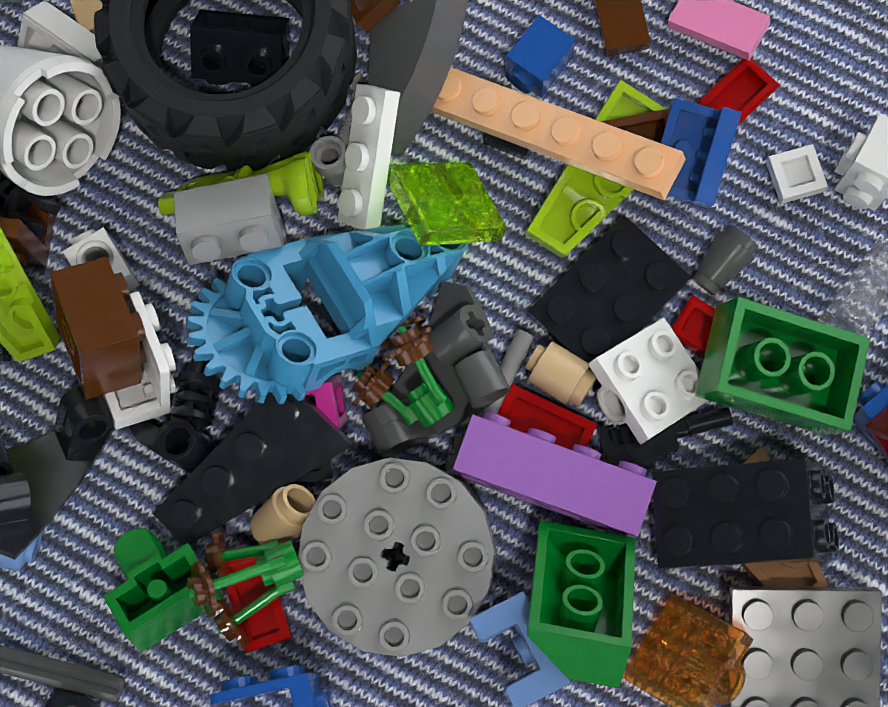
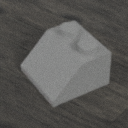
M268 174L174 192L176 235L188 265L282 247L283 244L289 243Z

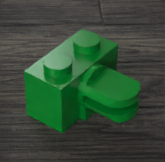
M144 528L127 531L117 540L114 546V556L127 581L105 594L103 598L125 637L142 653L205 613L203 605L199 607L194 605L191 597L188 595L187 579L193 577L191 565L201 561V559L189 543L167 555L157 537ZM216 590V601L218 599H222L224 601L225 599L222 596L221 592L219 590Z

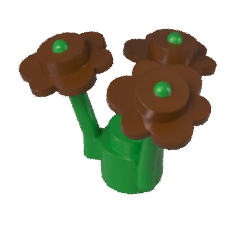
M214 531V543L206 545L204 560L208 565L210 573L217 572L218 578L211 580L210 575L205 571L203 563L201 561L195 562V564L191 565L193 577L187 579L188 595L196 607L203 605L208 617L215 616L214 620L218 626V633L223 634L230 642L237 638L242 645L248 646L251 642L242 629L241 623L279 596L296 590L293 581L300 579L304 574L291 540L279 544L277 539L262 545L226 550L223 532ZM258 557L255 559L256 565L229 574V561ZM259 575L262 576L265 587L273 583L276 585L235 614L232 613L222 599L216 601L215 598L216 590Z

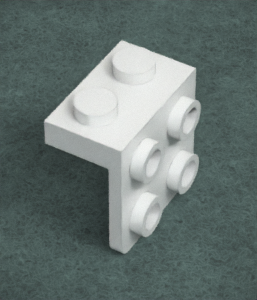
M139 291L129 294V312L137 311L143 322L146 339L141 342L147 362L140 365V384L102 395L113 420L115 430L170 413V394L176 393L175 382L171 373L176 370V365L171 348L168 343H159L155 333L160 330L156 311L152 303L144 305Z

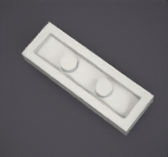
M356 85L355 100L351 109L352 121L349 142L345 152L346 169L344 171L342 191L338 200V222L361 230L380 228L400 92L373 85Z

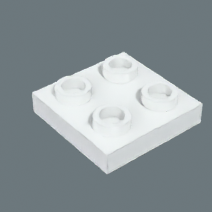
M665 318L648 326L588 364L602 385L597 392V400L602 412L615 424L627 423L640 445L709 401L695 396L701 372Z

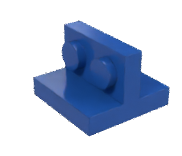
M678 98L673 99L661 144L683 151L686 160L667 196L685 200L692 205L706 209L714 206L742 112L726 107L717 110Z

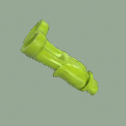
M311 151L295 154L292 157L254 172L248 165H245L235 172L230 171L191 179L182 183L177 188V191L163 193L158 199V207L162 216L175 214L174 192L268 174L274 196H286L294 210L300 216L316 214L318 209L317 202L324 201V182L322 175L315 170L311 162Z

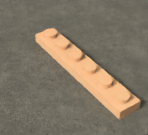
M450 67L443 88L431 110L432 113L661 200L666 199L686 160L683 151Z

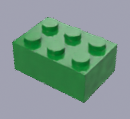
M737 297L716 306L695 396L821 435L849 432L852 427L871 338Z

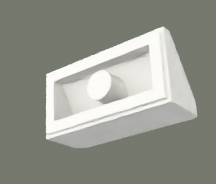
M45 1L23 13L17 47L79 57L104 70L102 66L103 59L96 48L95 34Z

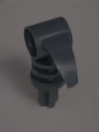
M193 356L189 371L178 373L176 382L185 389L175 394V400L181 403V405L172 408L171 420L161 428L154 426L147 420L129 426V429L141 444L188 473H192L214 450L213 441L208 435L203 433L204 427L211 426L214 420L212 416L207 414L208 411H213L217 407V402L211 397L223 392V389L219 387L221 380L216 378L217 374L211 376L204 374L205 367L210 360L194 361ZM191 438L187 450L180 454L183 443Z

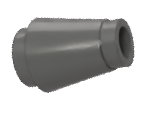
M728 224L723 232L717 231L692 280L706 292L715 296L719 289H722L755 259L752 254L758 248V245L744 232Z

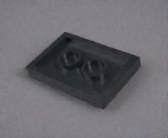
M623 215L528 310L527 315L558 345L585 362L590 363L598 356L642 331L690 282L692 277L632 221Z

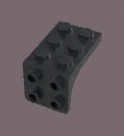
M807 458L652 472V479L657 481L653 491L658 569L769 562H818L823 564L832 563V552H838L839 550L836 523H829L828 504H832L835 501L832 476L825 475L823 467Z

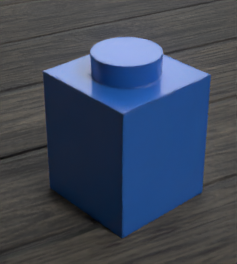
M538 15L506 56L505 73L508 75L509 81L524 93L532 91L542 98L572 60L576 40Z

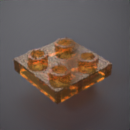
M671 594L626 668L622 678L669 707H714L716 702L727 705L737 698L744 686L746 674L740 662L754 639L745 631Z

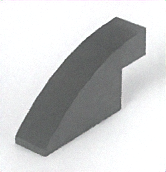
M413 0L412 2L396 6L370 30L368 85L400 92L391 154L394 156L403 155L412 143L443 88L462 33L468 0Z

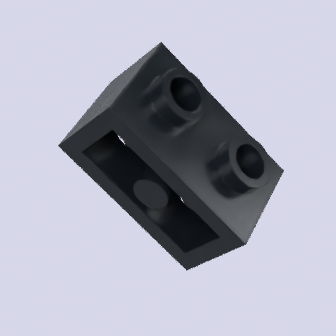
M200 9L190 26L191 78L205 79L207 83L213 85L237 82L250 84L251 87H255L268 80L289 59L290 18Z

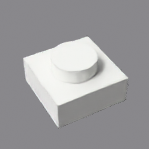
M813 144L769 156L766 161L780 204L822 193L828 187Z

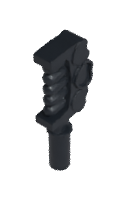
M729 407L689 417L686 415L641 445L627 425L619 426L618 430L613 427L607 430L606 425L598 428V435L606 463L618 467L619 461H625L642 468H651L655 465L657 459L663 461L668 456L676 454L679 449L678 438L692 437L695 434L733 425V419Z

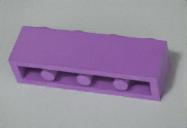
M483 412L482 417L472 414L451 475L617 535L632 538L638 537L657 482L645 477L646 469L625 461H619L618 467L600 461V452L582 445L575 444L572 450L554 444L555 436L538 429L529 428L527 434L509 428L510 420L494 413Z

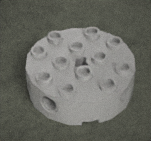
M386 458L351 468L320 493L302 525L298 560L304 574L301 580L307 602L331 633L363 652L404 657L440 647L470 623V618L476 616L493 584L497 547L486 511L464 482L427 462ZM399 543H402L404 545L403 553L410 556L409 563L400 564L396 569L392 566L393 559L387 556L388 549L397 548Z

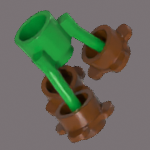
M409 315L407 320L380 344L383 349L389 348L384 353L387 359L395 357L399 366L414 363L424 383L406 395L411 404L407 406L388 390L396 378L386 371V368L391 363L389 360H386L379 370L370 365L365 372H358V381L353 388L360 394L351 405L356 407L362 400L370 408H373L382 399L400 413L408 426L418 420L424 429L430 427L455 408L447 394L435 381L423 358L433 350L428 336L432 328L430 325L422 326L426 322L424 316L412 319Z

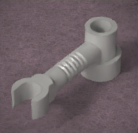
M361 72L354 77L351 105L337 136L321 137L313 143L310 149L311 162L315 170L324 176L325 180L331 185L343 184L344 171L346 169L345 152L349 142L352 121L351 109L355 100L356 85L365 84Z

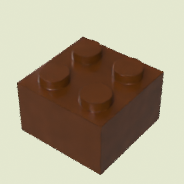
M107 256L50 272L56 324L85 400L140 384V365L147 362L141 342L146 339V334L139 313L137 311L130 313L125 302L130 300V295L122 272L114 274Z

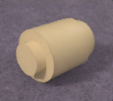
M553 341L547 349L539 344L525 366V369L532 372L528 382L565 405L571 402L579 407L597 379L593 371L589 370V363Z
M290 484L277 489L251 519L250 528L256 541L262 545L277 539L279 544L291 540L293 544L301 535L302 525L316 502L312 493L305 487L297 484Z

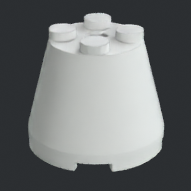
M0 45V170L13 183L36 195H59L80 186L78 179L95 164L99 157L106 160L114 145L120 125L121 109L119 96L113 93L107 78L103 74V70L84 59L70 55Z

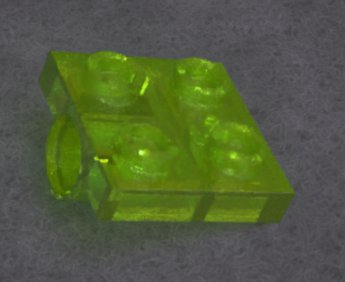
M471 162L392 164L390 166L387 183L420 246L502 240L507 226Z

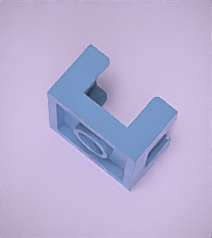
M524 591L469 619L470 625L480 642H485L515 627L518 635L511 639L524 665L533 662L536 671L504 688V692L512 707H526L570 684L569 679L527 636L530 603Z

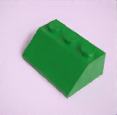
M540 521L537 534L527 636L568 679L619 688L632 648L636 538Z

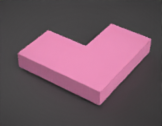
M679 0L667 21L668 27L672 30L750 61L770 25V16L733 2L734 0Z

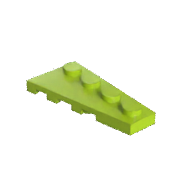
M620 80L595 120L601 122L664 110L666 108ZM567 164L524 232V235L563 259L634 189Z
M0 228V343L19 363L56 350L60 336Z

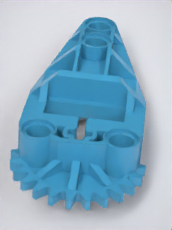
M438 219L310 237L283 244L282 247L248 253L246 257L236 260L232 265L227 284L215 278L211 285L213 291L202 288L198 296L202 302H192L189 312L195 316H188L186 328L195 332L188 334L187 344L200 346L194 351L193 359L194 361L210 360L205 367L204 374L211 376L221 372L223 377L219 387L225 389L234 382L238 383V397L243 398L250 389H254L258 403H264L268 392L273 393L278 404L285 403L287 394H292L298 401L304 399L306 392L321 388L322 384L335 373L349 368L360 371L363 366L371 364L380 344L407 320L409 314L427 294L431 297L436 293L440 282L449 280L453 276L469 244V236L460 224L447 219ZM307 278L342 335L327 339L307 305L299 307L302 300L299 292L303 291Z

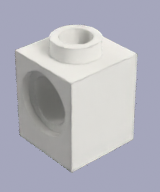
M104 227L98 231L89 230L78 235L72 241V246L63 251L71 266L95 260L100 256H108L114 274L122 272L129 291L140 285L116 243Z

